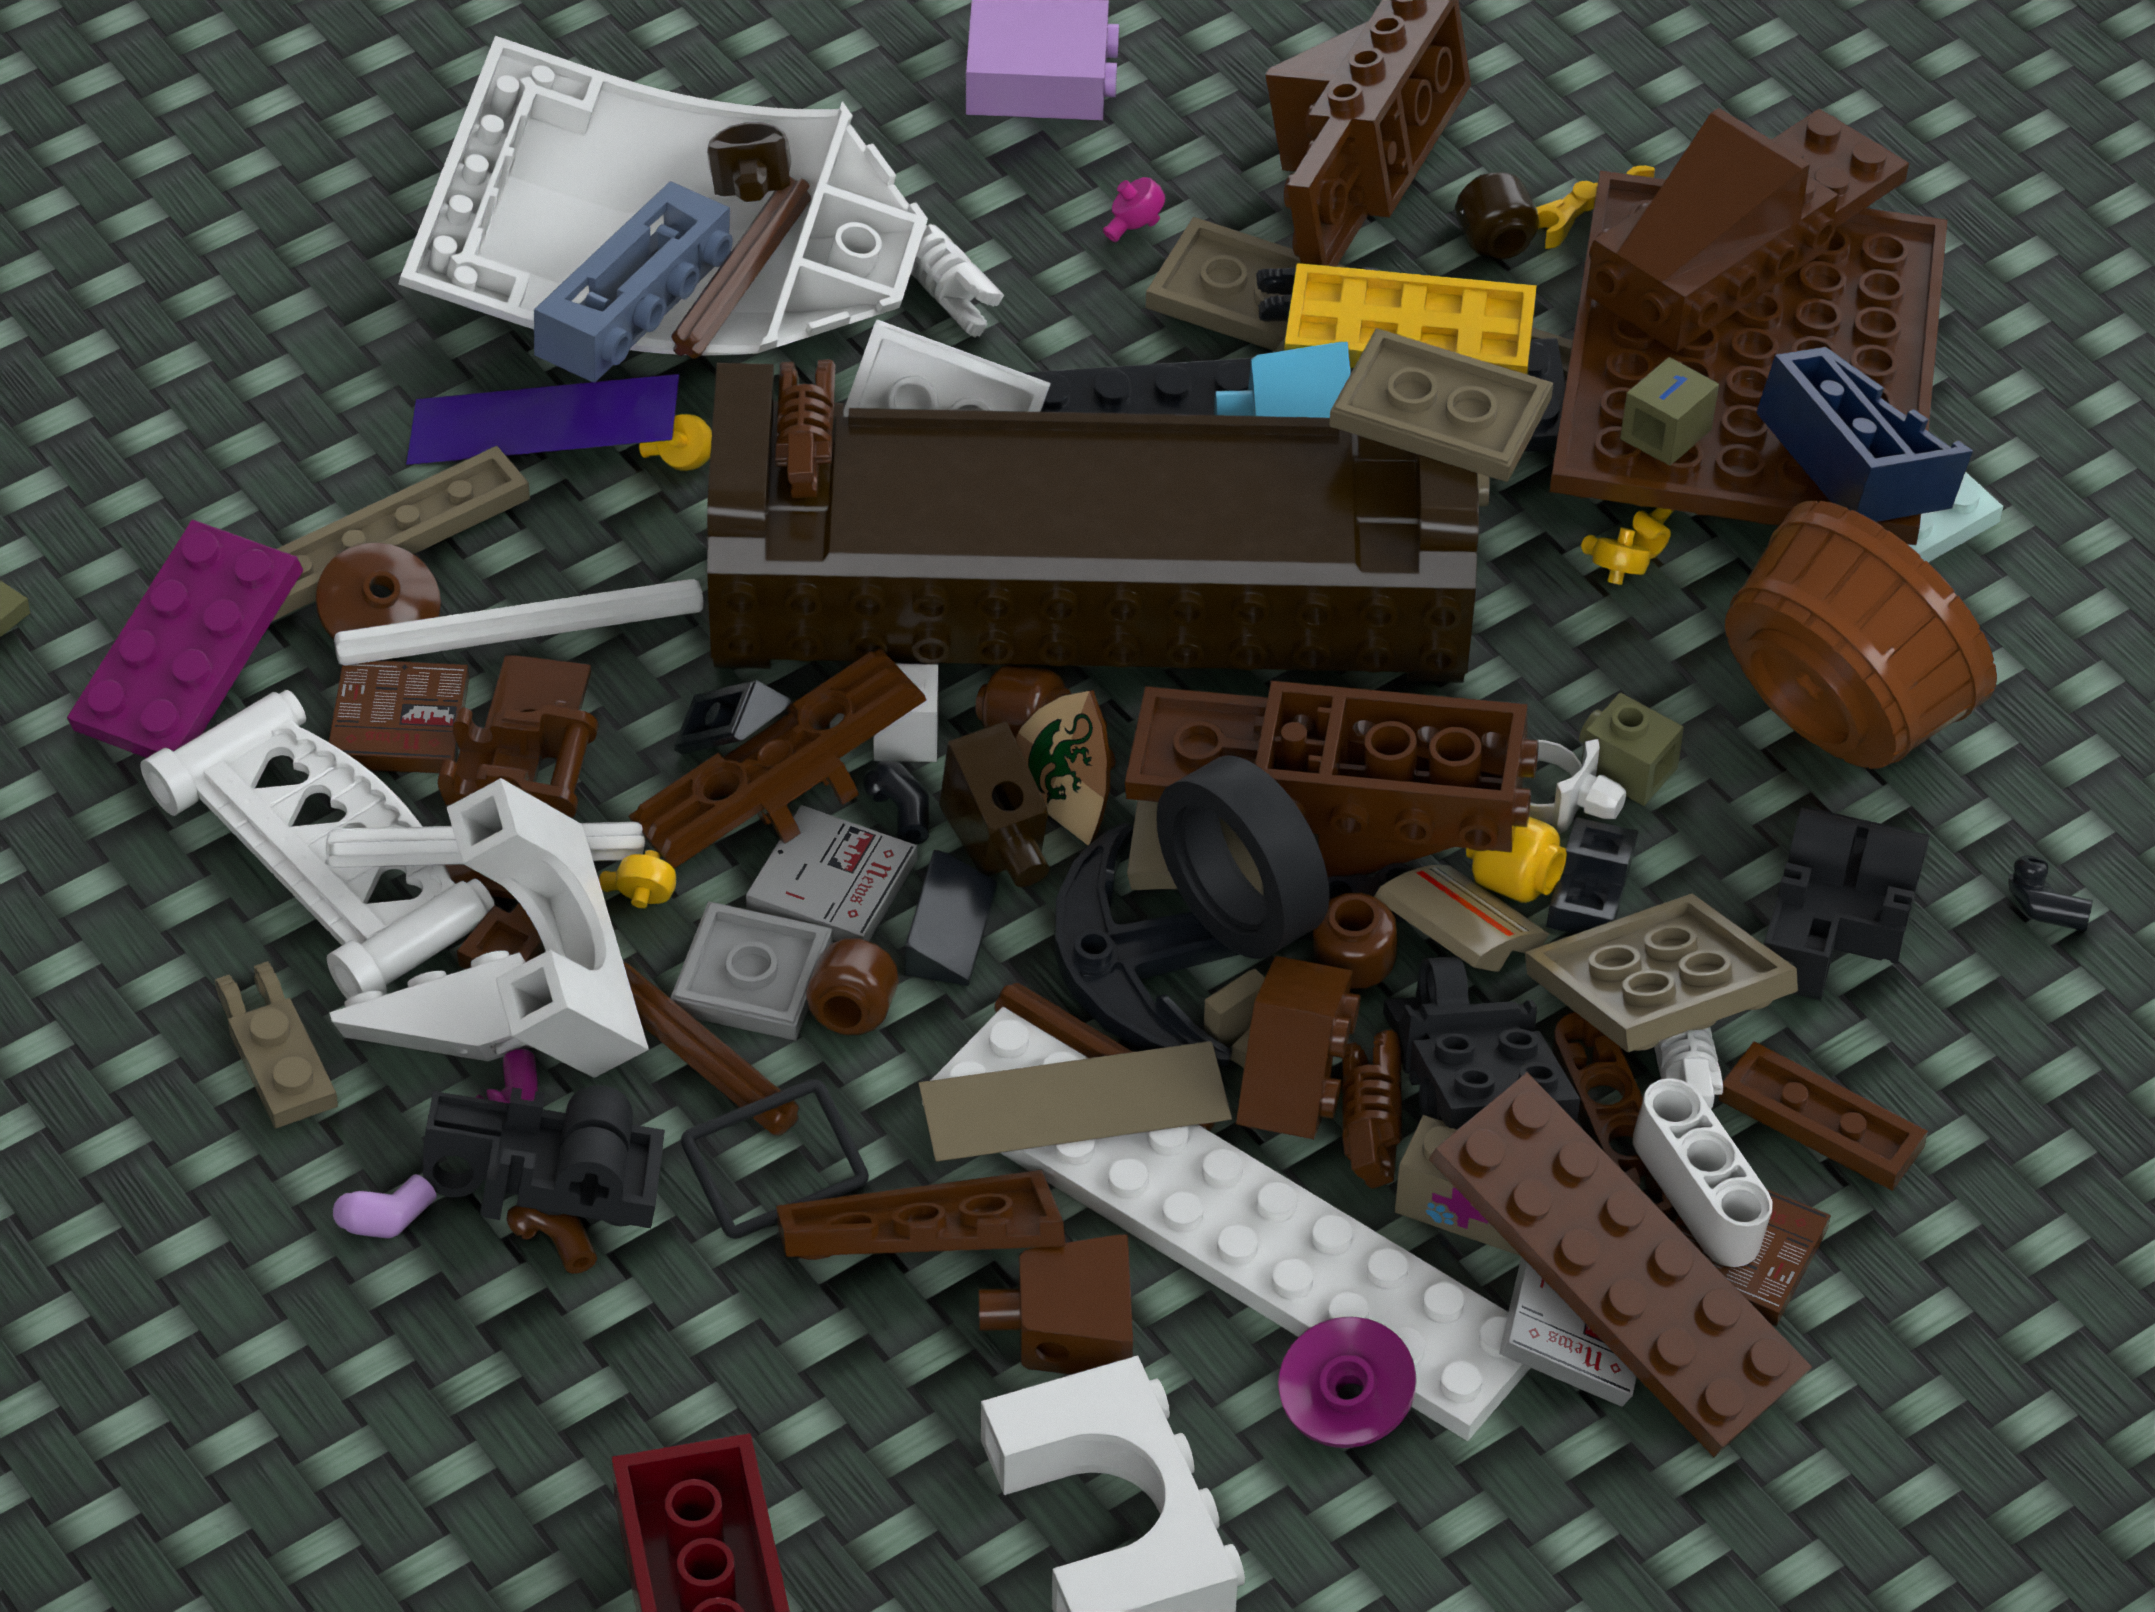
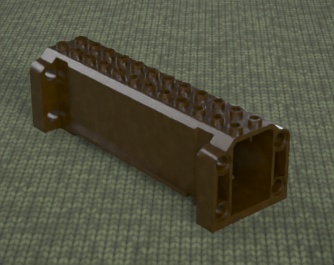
M717 363L707 502V581L710 648L714 668L771 669L772 660L857 661L869 652H875L881 648L893 662H921L928 664L971 663L990 665L1114 666L1120 668L1172 667L1181 669L1222 668L1242 670L1367 671L1372 673L1406 672L1407 682L1463 683L1465 673H1468L1476 595L1479 532L1478 476L1476 472L1330 427V418L878 408H849L848 417H844V403H834L831 464L819 466L817 496L792 498L787 466L777 467L775 464L778 401H775L774 364Z

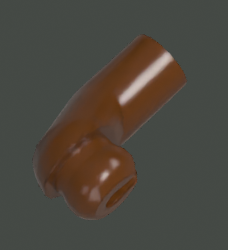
M517 1205L508 1210L506 1220L510 1229L516 1235H521L523 1239H531L540 1230L552 1238L568 1273L577 1274L587 1271L596 1263L597 1255L579 1216L567 1214L548 1215L536 1209L519 1207Z

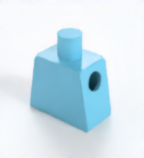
M1335 342L1256 355L1251 359L1248 390L1215 391L1214 415L1330 418V410L1351 374L1348 342Z

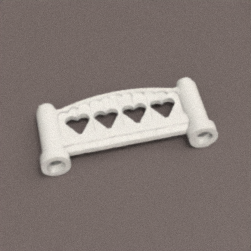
M284 690L279 694L276 692L268 694L175 751L163 748L141 761L140 767L145 783L153 797L167 813L175 816L197 803L200 799L342 945L327 955V964L336 985L346 999L368 991H382L383 995H386V985L472 932L491 908L495 906L489 891L479 880L472 879L468 883L460 881L455 884L451 880L445 865L333 868L329 866L326 854V839L328 832L333 829L422 827V825L401 799L365 766L326 740L299 727L306 722V715L298 699L289 690ZM279 755L291 757L294 760V770L302 771L309 775L306 781L297 785L255 788L269 760ZM314 793L327 794L331 797V807L341 809L346 813L342 820L334 823L292 826L305 799ZM390 869L402 870L406 873L407 884L415 885L422 889L421 894L414 899L367 904L380 876Z

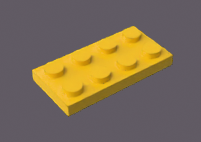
M1297 263L1284 351L1335 342H1348L1350 368H1354L1373 332L1378 328L1527 374L1537 285Z

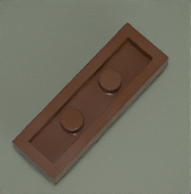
M1755 1041L1723 1081V1093L1719 1095L1718 1099L1726 1105L1891 1191L1894 1190L1924 1149L1928 1133L1927 1130Z

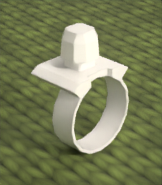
M1598 739L1585 742L1582 764L1572 751L1561 744L1538 740V761L1556 764L1569 772L1572 778L1557 783L1555 803H1531L1529 817L1552 824L1558 834L1567 831L1580 806L1584 807V813L1603 819H1616L1624 806L1626 790L1619 783L1604 775L1596 777L1600 749Z

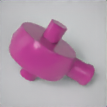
M1148 177L1139 178L1131 183L1128 180L1121 182L1117 187L1119 194L1112 204V213L1115 217L1103 228V233L1111 241L1118 242L1127 229H1138L1146 224L1151 227L1158 223L1160 220L1158 213L1165 203V194L1160 185Z

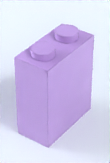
M972 0L966 66V115L1103 120L1104 97H1116L1117 63H1108L1106 60L1107 58H1118L1119 24H1108L1109 0Z

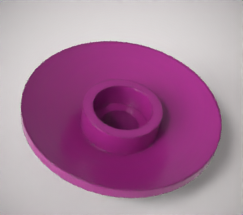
M1361 1317L1334 1318L1321 1322L1305 1331L1287 1351L1281 1364L1278 1379L1281 1403L1291 1423L1311 1440L1336 1448L1364 1446L1392 1432L1409 1412L1417 1385L1415 1365L1402 1339L1383 1324ZM1347 1384H1357L1363 1388L1361 1394L1353 1399L1344 1400L1338 1396L1341 1388Z

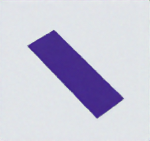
M679 374L416 399L406 465L465 460L495 446H498L507 456L672 440Z

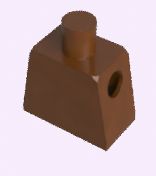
M1128 1234L1068 1242L1063 1247L1025 1249L1019 1254V1289H979V1331L1020 1330L1021 1365L1029 1370L1073 1375L1131 1358L1133 1356V1329Z

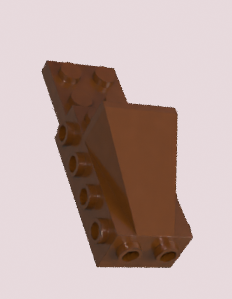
M1382 0L1369 21L1269 68L1265 74L1282 170L1295 172L1291 173L1286 180L1284 202L1285 206L1291 209L1294 224L1292 247L1294 255L1300 258L1301 264L1336 267L1368 215L1390 218L1470 88L1471 80L1459 0Z
M1717 108L1710 113L1650 203L1642 204L1632 215L1612 228L1604 229L1596 236L1589 250L1591 262L1586 294L1643 332L1651 335L1668 348L1678 352L1712 327L1827 251L1830 240L1838 226L1906 181L1909 162L1821 109H1817L1778 136L1769 139L1724 110Z
M1271 681L1268 698L1145 686L1125 779L1126 799L1159 802L1160 796L1169 785L1222 756L1243 758L1263 769L1286 791L1304 816L1312 833L1319 835V849L1324 860L1327 877H1344L1358 873L1367 875L1380 871L1391 863L1409 862L1453 847L1469 848L1475 851L1490 850L1512 853L1516 827H1528L1531 789L1522 788L1523 778L1535 779L1539 741L1527 739L1528 704Z

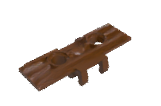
M881 648L875 652H869L786 708L787 715L724 757L719 753L712 756L640 804L638 809L628 815L631 822H638L642 825V833L645 839L656 852L660 853L662 859L674 869L756 814H758L760 820L765 825L772 823L778 837L786 844L801 834L787 804L820 782L825 787L830 784L836 798L842 805L858 796V790L840 758L927 699L924 693ZM837 714L844 715L839 724L824 730ZM721 796H724V797H725V799H722V800H717V801L711 800V799L718 798V797H721Z
M505 655L485 727L481 728L473 723V713L470 709L462 707L457 710L453 724V735L460 749L457 763L452 760H444L442 762L437 783L445 805H452L502 778L568 817L573 818L578 806V798L574 792L587 744L595 740L599 728L597 719L592 714L581 710L591 675V665ZM547 757L557 758L550 785L536 782L541 761ZM445 865L451 880L455 884L460 881L468 883L472 879H477L486 887L491 897L517 900L505 887L466 865Z

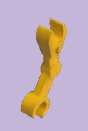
M1646 165L1636 166L1627 171L1626 174L1654 178L1655 168ZM1579 181L1573 186L1572 192L1562 200L1559 199L1536 207L1539 216V228H1549L1546 230L1545 249L1561 245L1575 219L1584 211L1594 209L1598 183Z

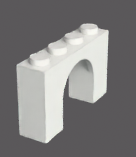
M502 778L448 806L447 811L462 864L499 883L518 900L536 927L546 950L543 954L495 978L511 1036L593 1078L649 1050L583 825Z
M1139 1356L981 1401L982 1445L1004 1495L1071 1475L1104 1473L1123 1478L1138 1486L1152 1499L1160 1513V1517L1152 1529L1136 1542L1113 1551L1053 1568V1612H1236L1237 1586L1244 1585L1245 1583L1241 1559L1233 1544L1223 1545L1216 1530L1219 1528V1516L1213 1496L1208 1488L1198 1490L1191 1474L1194 1473V1461L1189 1443L1183 1433L1173 1434L1167 1421L1170 1411L1165 1390L1159 1379H1148Z

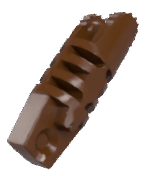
M831 359L818 360V366L815 370L816 385L799 384L798 371L795 369L794 363H780L775 464L777 467L787 466L792 498L816 497L819 466L831 464L836 364Z
M1393 1029L1379 1032L1374 1036L1373 1065L1368 1063V1057L1357 1042L1347 1044L1345 1055L1342 1058L1344 1154L1351 1160V1167L1354 1173L1364 1179L1365 1184L1371 1189L1394 1181L1397 1145L1402 1140L1401 1042L1397 1031L1394 1032Z

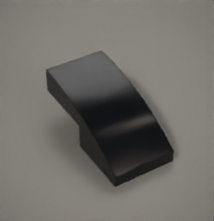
M1576 817L1565 848L1567 857L1564 871L1556 885L1549 906L1547 928L1577 934L1616 920L1637 842V830Z

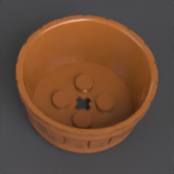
M1805 501L1797 504V506H1794L1789 511L1782 524L1772 533L1769 545L1745 584L1733 596L1730 608L1726 614L1725 632L1726 637L1729 638L1728 643L1736 661L1740 663V668L1765 703L1798 734L1827 753L1839 759H1844L1845 762L1855 766L1879 769L1891 763L1899 762L1913 748L1954 722L1964 720L1978 706L1992 696L1995 690L1994 687H1996L1997 672L1996 665L1993 663L1994 657L1984 633L1980 631V626L1962 599L1954 593V589L1927 561L1921 558V555L1892 532L1886 531L1883 526L1870 518L1835 503Z

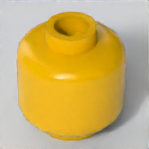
M1529 817L1528 827H1516L1512 853L1490 850L1475 851L1466 848L1467 858L1473 860L1472 872L1475 882L1487 890L1520 903L1535 900L1540 894H1550L1562 876L1567 857L1566 849L1560 846L1557 830L1551 825Z

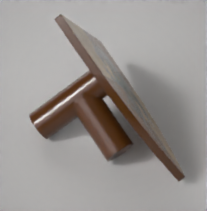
M1094 690L1067 694L1039 708L1021 727L1015 738L1046 804L1048 815L1087 845L1095 840L1103 820L1110 792V771L1116 763L1115 755L1109 749L1106 731L1107 722L1103 719Z

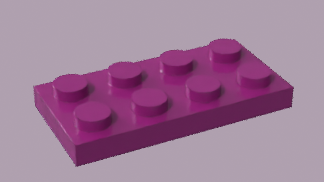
M192 519L67 716L72 729L78 733L145 758L163 748L175 751L202 735L303 572L298 557Z

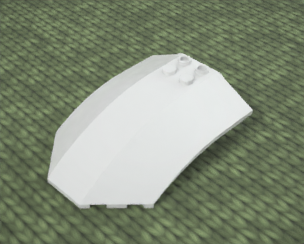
M495 36L401 273L399 285L534 329V309L670 181L730 207L729 234L733 238V249L774 192L768 191L760 201L744 202L736 195L723 197L714 193L707 155L709 141L725 128L745 122H762L774 125L785 132L789 141L792 162L789 176L796 181L803 178L809 183L810 187L807 192L810 194L811 200L701 355L761 353L900 308L928 218L916 202L908 204L894 184L896 174L874 144L865 145L850 124L853 115L843 102L840 109H787L750 106L697 98L625 80ZM664 214L650 226V236L656 232L659 225L664 224ZM714 267L697 284L690 297L685 300L681 299L664 315L660 325L653 332H647L630 350L676 354L673 351L675 343L671 338L672 333L720 267ZM587 285L572 302L580 304L589 293V286Z

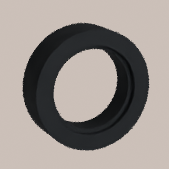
M1222 756L1174 782L1163 791L1158 802L1156 822L1159 843L1165 863L1178 891L1190 910L1218 941L1240 955L1260 959L1272 955L1316 929L1322 923L1329 905V883L1321 851L1307 821L1286 791L1263 769L1240 757ZM1219 817L1231 827L1247 848L1260 874L1266 898L1248 881L1236 864L1224 839Z

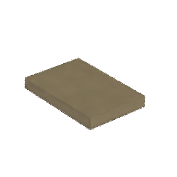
M1376 328L1330 410L1329 426L1508 482L1552 398L1553 383Z

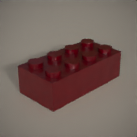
M751 1433L611 1457L615 1507L636 1612H790Z

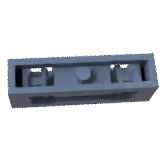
M672 181L667 183L534 309V355L595 383L613 365L620 364L626 358L630 348L647 332H653L660 325L664 315L681 299L685 300L690 297L697 284L714 267L722 265L730 254L733 245L732 235L729 234L730 207ZM664 214V224L659 225L656 232L650 236V226ZM588 285L589 293L586 295V298L580 304L572 302Z

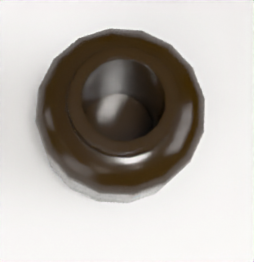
M1491 172L1476 177L1460 192L1455 204L1456 217L1468 244L1478 255L1509 259L1519 255L1530 245L1540 225L1538 211L1526 186L1517 176L1506 172Z

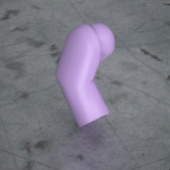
M414 1174L392 1195L367 1191L343 1194L334 1203L333 1217L340 1228L346 1229L355 1235L386 1239L393 1238L399 1235L434 1202L437 1195L433 1186L425 1178Z

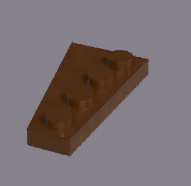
M1042 1170L776 1206L778 1231L786 1257L799 1256L803 1259L818 1260L832 1255L1065 1246L1063 1219Z

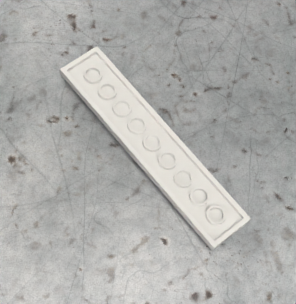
M1002 1007L930 1081L1088 1058L1005 1007ZM1200 1125L1001 1152L1002 1155L1028 1171L1042 1170L1049 1184L1298 1337L1321 1322L1339 1317L1367 1318L1388 1327L1405 1343L1415 1365L1417 1385L1411 1407L1466 1441H1469L1530 1369L1526 1365L1499 1354L1508 1317L1506 1310Z

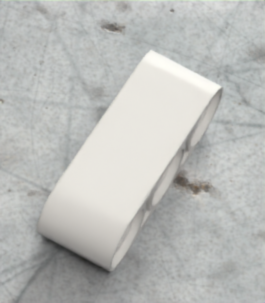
M1672 1078L1661 1079L1652 1083L1644 1094L1633 1133V1145L1637 1154L1702 1250L1713 1261L1730 1267L1749 1264L1755 1260L1760 1251L1772 1213L1773 1202L1769 1192L1701 1094L1692 1085Z

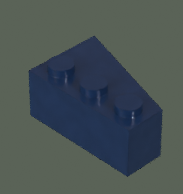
M1827 347L1775 355L1756 413L1831 503L1846 507L1850 511L1854 510L1875 522L1952 509L1973 450L1959 440L1952 443L1951 447L1925 429L1928 422L1925 416L1915 409L1909 411L1906 416L1881 398L1884 390L1881 385Z

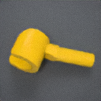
M1656 508L1649 514L1641 510L1634 515L1632 526L1636 531L1633 544L1648 548L1650 550V559L1659 555L1670 539L1671 531L1663 523L1674 510Z

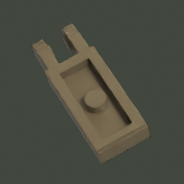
M269 961L254 966L255 985L259 994L264 998L266 1006L249 1012L245 1010L239 987L232 979V976L229 974L215 980L216 990L228 1018L230 1036L274 1128L276 1129L338 1107L337 1094L290 997L285 999L280 981Z

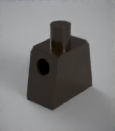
M1005 721L948 741L939 806L978 871L986 876L1008 870L1017 887H1027L1037 883L1050 870L1042 854L1048 812L1008 723Z

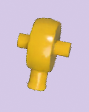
M676 415L674 418L672 440L639 443V451L644 458L660 455L673 469L679 471L694 470L703 466L710 458L712 430L704 420L696 415Z
M1621 527L1618 540L1588 535L1581 543L1582 552L1586 555H1592L1594 564L1610 569L1607 581L1613 584L1622 585L1625 573L1644 575L1650 564V550L1633 544L1635 531L1632 529Z
M647 850L645 854H632L623 858L617 871H603L599 876V882L602 891L619 890L623 895L632 899L631 904L633 906L646 908L647 904H661L670 899L676 888V872L669 863L660 859V853Z

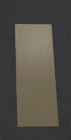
M1212 1041L919 1082L936 1162L1232 1120Z

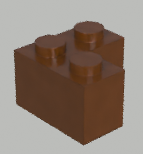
M1275 956L1254 1001L1236 1119L1237 1125L1314 1140L1323 1117L1334 1119L1340 1095L1341 1080L1330 1078L1333 1056L1344 1057L1349 1034H1353L1356 1027L1360 1006V995L1350 994L1352 970Z

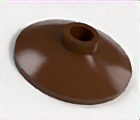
M365 543L344 550L327 564L317 585L316 609L318 617L325 631L333 640L338 632L439 617L440 591L429 568L414 554L391 544ZM373 585L384 586L391 590L392 594L386 598H379L371 593L370 587Z

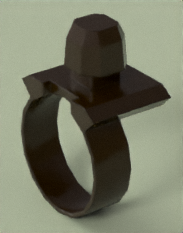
M745 122L725 128L709 141L707 155L715 195L723 197L736 195L744 202L760 201L768 191L783 190L791 185L789 171L792 162L789 141L785 132L778 127L762 122Z

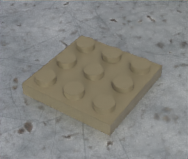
M1692 893L1525 952L1528 976L1626 1052L1653 1048L1661 1040L1689 1030L1709 1028L1717 1020L1745 1010L1767 1007L1775 999L1798 992L1797 968Z

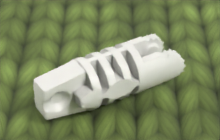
M932 224L925 226L911 275L937 300L966 333L975 338L976 336L980 337L988 323H986L987 320L984 319V316L980 314V311L970 301L975 297L981 303L994 307V305L998 306L1004 295L940 228Z
M1711 1028L1689 1030L1661 1040L1654 1047L1661 1079H1678L1692 1085L1711 1109L1714 1103V1095H1722L1723 1093L1722 1076Z

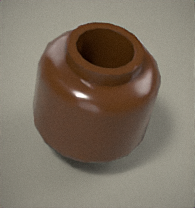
M1006 665L997 669L990 677L988 684H983L979 689L975 705L978 719L983 721L984 729L1006 721L1014 738H1016L1021 727L1039 708L1061 696L1071 694V692L1065 688L1060 676L1053 671L1034 667Z
M1344 893L1329 899L1328 910L1324 920L1313 930L1314 963L1352 970L1350 989H1366L1383 981L1391 973L1397 959L1396 919L1391 910L1376 897L1364 893Z
M845 938L831 943L820 954L806 990L808 1008L819 1023L827 1029L842 1035H863L874 1031L886 1019L899 983L897 966L889 953L875 943L853 938Z

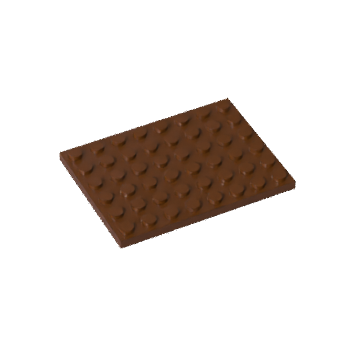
M1600 170L1549 492L1779 526L1794 506H1797V504L1805 501L1830 502L1756 413L1774 357L1777 354L1827 347L1884 388L1881 398L1906 416L1912 409L1928 419L1925 429L1929 431L1947 219L1865 208L1836 228L1827 251L1712 327L1678 352H1675L1586 294L1591 262L1589 250L1596 236L1604 229L1612 228L1632 215L1642 204L1650 203L1665 182V179ZM1668 357L1719 383L1712 430L1670 466L1620 439L1627 392ZM1921 514L1876 522L1906 544H1917Z

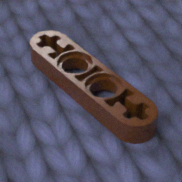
M1576 1012L1564 1016L1557 1023L1554 1031L1552 1053L1580 1098L1578 1119L1583 1130L1639 1188L1641 1183L1640 1177L1646 1175L1645 1186L1652 1199H1661V1202L1655 1205L1674 1222L1678 1214L1639 1155H1621L1609 1145L1617 1137L1628 1136L1633 1138L1643 1097L1620 1046ZM1581 1039L1586 1047H1593L1592 1064L1586 1066V1053L1582 1045L1578 1042L1572 1043L1573 1040ZM1605 1085L1619 1091L1623 1098L1614 1104L1604 1105L1592 1100L1587 1092L1593 1087Z

